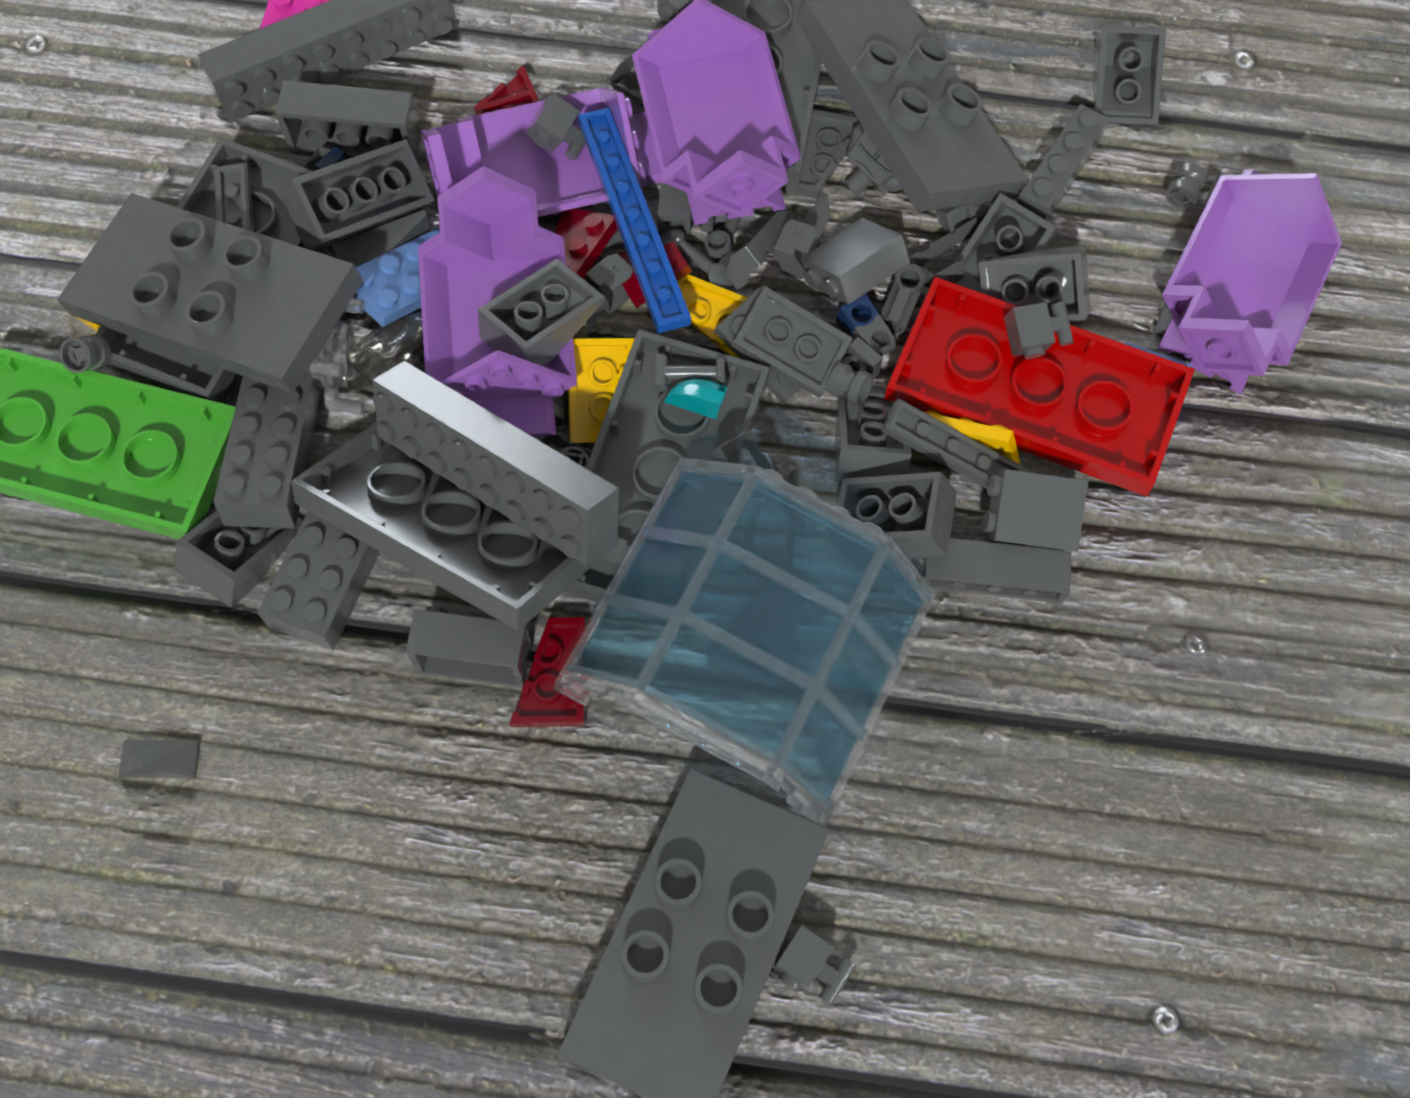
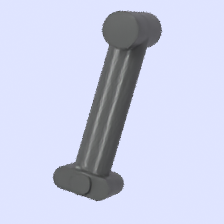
M656 354L654 356L653 389L655 391H666L667 380L697 378L716 380V383L725 385L724 358L716 359V366H668L667 355Z

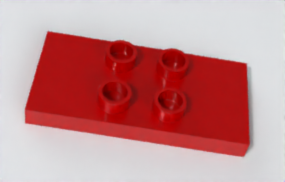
M934 277L887 385L884 400L894 403L899 398L923 412L934 411L950 418H968L979 424L1004 426L1013 431L1016 446L1019 450L1147 497L1155 484L1195 369L1070 325L1074 343L1060 346L1056 333L1054 334L1055 343L1045 351V355L1033 359H1025L1024 355L1012 357L1004 317L1013 307L1019 306Z

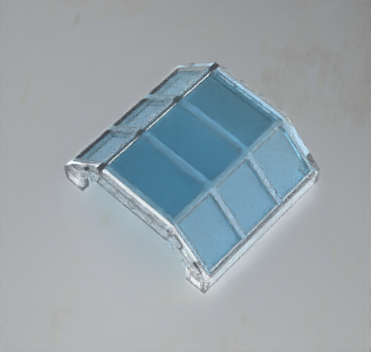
M680 457L557 677L553 689L584 706L588 705L590 699L600 701L603 695L614 697L613 703L616 706L631 710L765 782L775 791H779L781 787L788 793L785 800L789 804L787 811L825 827L936 593L894 540L884 534L879 526L857 520L850 516V513L845 508L839 505H829L818 499L817 495L810 489L796 487L786 482L781 474L771 469L764 470L752 465Z

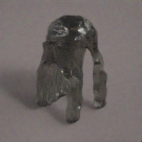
M422 312L404 316L392 324L370 332L360 341L349 346L345 356L347 364L360 374L354 380L347 381V386L351 392L357 393L367 385L373 386V379L403 361L425 373Z

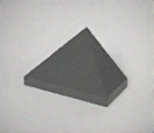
M124 740L118 776L121 778L195 779L200 742L187 740Z

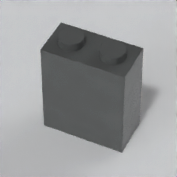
M861 218L801 258L805 268L804 278L808 285L848 305L910 263L902 234L864 218Z
M995 468L994 475L990 476L987 486L988 496H991L989 510L985 511L982 520V529L986 532L985 539L1078 552L1088 481Z

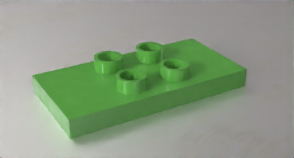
M0 348V493L180 539L205 520L215 496L235 406L91 370L74 373L66 369L62 363Z

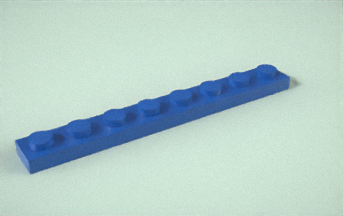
M610 108L578 114V124L657 333L690 326V313Z

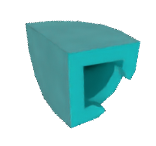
M693 378L682 381L672 388L664 402L717 420L728 386L710 380Z

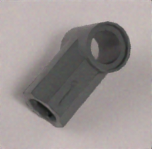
M909 263L896 272L894 283L880 314L891 333L895 335L897 333H905L915 306L921 298L925 273L916 264ZM902 283H912L915 287H906Z

